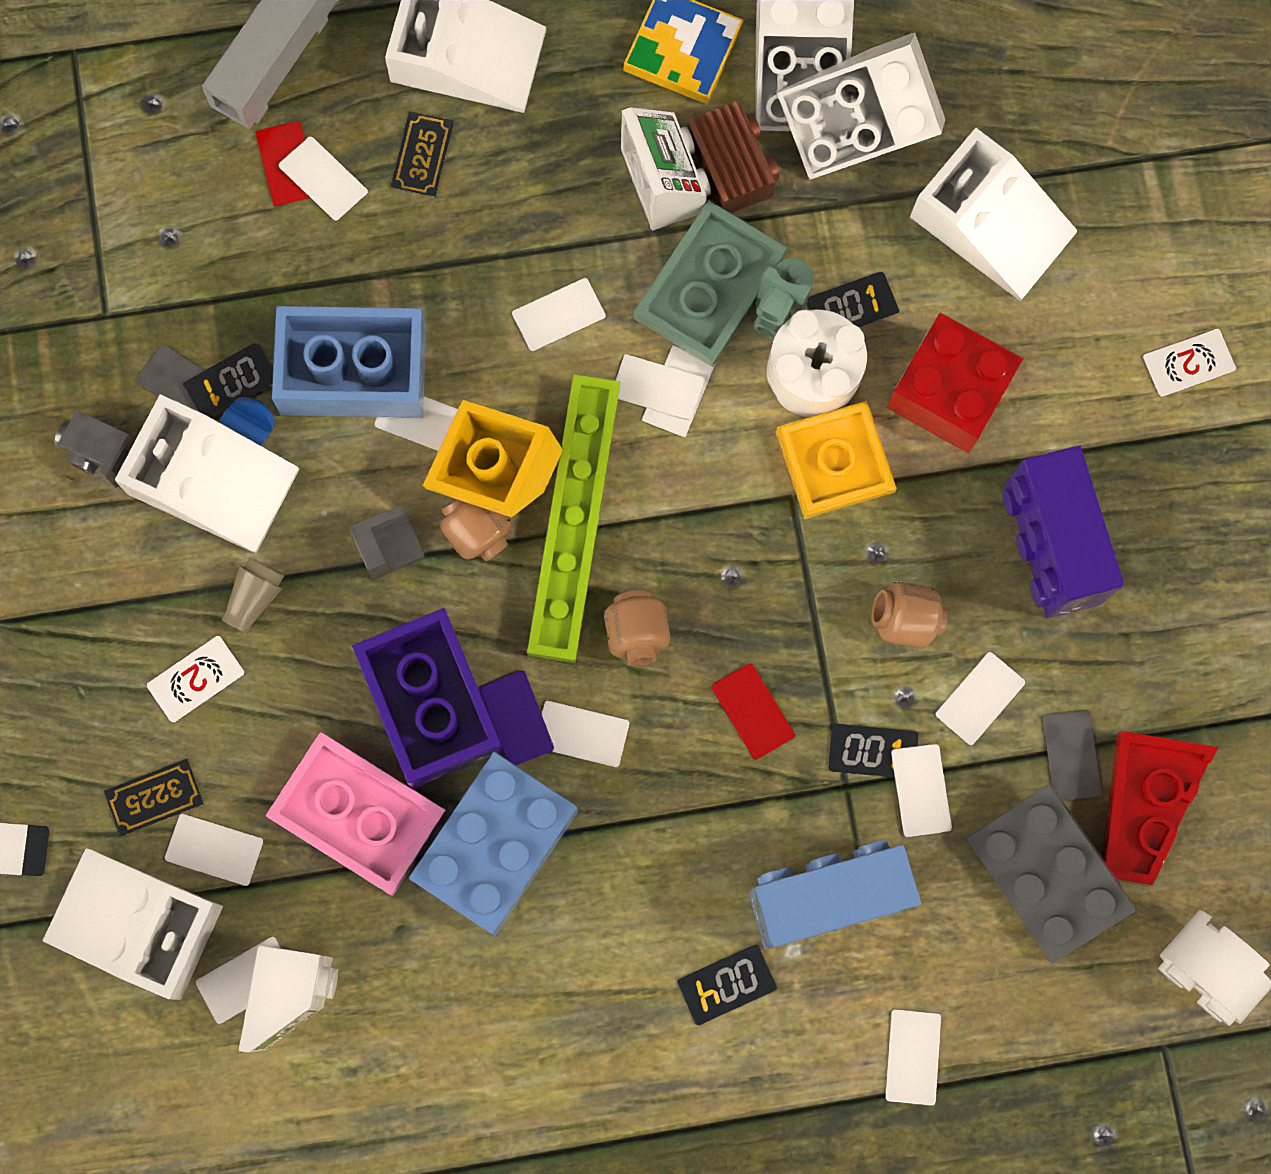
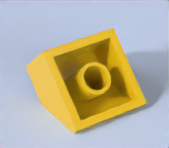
M462 400L423 486L425 489L512 518L544 493L563 450L547 426Z

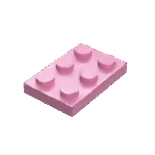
M320 732L269 809L266 817L393 896L446 814V810Z

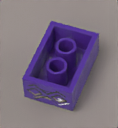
M1081 445L1024 459L1005 483L1006 488L1003 489L1002 496L1008 515L1010 517L1015 516L1020 534L1016 536L1017 548L1021 559L1024 562L1029 561L1034 579L1030 581V589L1036 606L1038 608L1043 607L1047 619L1101 605L1125 585Z
M445 608L352 645L407 784L412 790L491 757L493 752L497 754L504 752Z

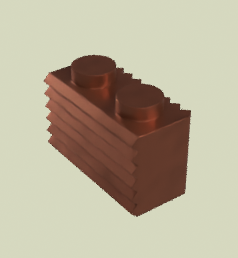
M740 101L727 104L723 108L718 107L714 111L700 114L698 117H692L688 120L687 128L694 143V156L698 166L703 168L707 175L711 194L716 205L729 213H733L773 197L775 181L779 180L777 164L770 153L763 155L757 141L761 139V131L757 119L753 113L745 114Z

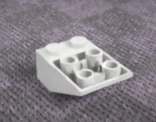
M401 0L385 56L390 82L524 113L543 45L546 27L490 0Z
M757 0L755 117L760 131H791L777 95L778 91L851 58L854 0Z
M915 32L868 49L777 92L809 180L940 135L945 123V117Z
M977 128L971 132L920 193L910 216L911 219L1019 301L1025 297L1077 233L1076 228L1016 158Z
M160 394L115 481L128 495L253 553H257L299 471V467L210 417Z
M86 848L43 941L118 978L170 1000H181L223 906Z

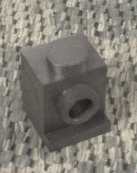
M76 410L71 420L64 421L58 429L54 444L70 456L67 461L69 464L90 475H94L97 470L96 473L107 485L116 488L118 483L115 481V478L128 456L134 441L127 433Z

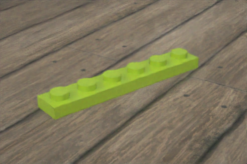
M573 374L561 446L563 451L559 458L527 655L531 657L576 663L621 381Z

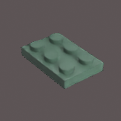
M708 200L633 312V319L713 367L756 302L761 279L768 265L775 268L786 256L788 248Z

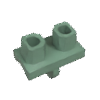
M787 258L779 262L775 268L768 265L761 279L755 305L757 307L756 314H758L753 324L755 331L774 340L778 330L796 312L805 310L814 280L813 271L805 261L797 258Z

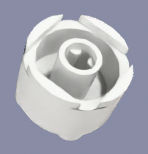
M801 310L787 320L778 330L773 340L767 363V379L780 404L788 411L808 418L837 410L847 405L858 389L867 364L865 338L861 329L853 325L845 317L826 310ZM813 359L822 362L820 369L811 367Z
M1198 910L1160 954L1164 962L1158 969L1179 988L1182 989L1184 987L1189 992L1192 988H1195L1202 995L1197 1003L1220 1023L1223 1021L1230 1026L1236 1021L1241 1024L1271 989V971L1266 970L1270 964L1227 927L1223 926L1218 931L1210 923L1207 926L1206 924L1212 916L1202 910Z

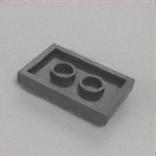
M1051 783L966 838L1051 964L1137 910V907Z

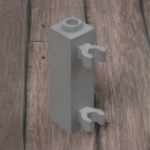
M261 0L202 85L210 107L248 129L251 128L254 122L258 124L269 108L267 105L268 101L314 35L318 36L328 22L327 15L338 0Z

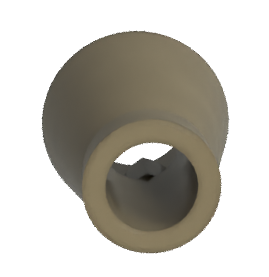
M249 557L245 567L239 566L228 607L222 621L242 632L248 633L252 624L283 589L279 585L284 575L272 567Z

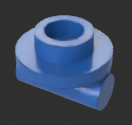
M247 397L234 400L219 420L220 424L263 447L275 426L273 415L268 407L259 400Z

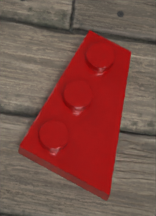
M1126 731L1117 733L1102 858L1119 882L1142 886L1154 885L1178 834L1177 829L1189 804L1193 802L1200 788L1199 783L1208 764L1212 762L1219 747Z

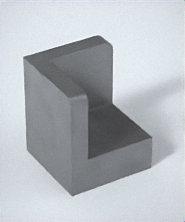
M399 505L349 527L372 580L424 558V552L404 505Z

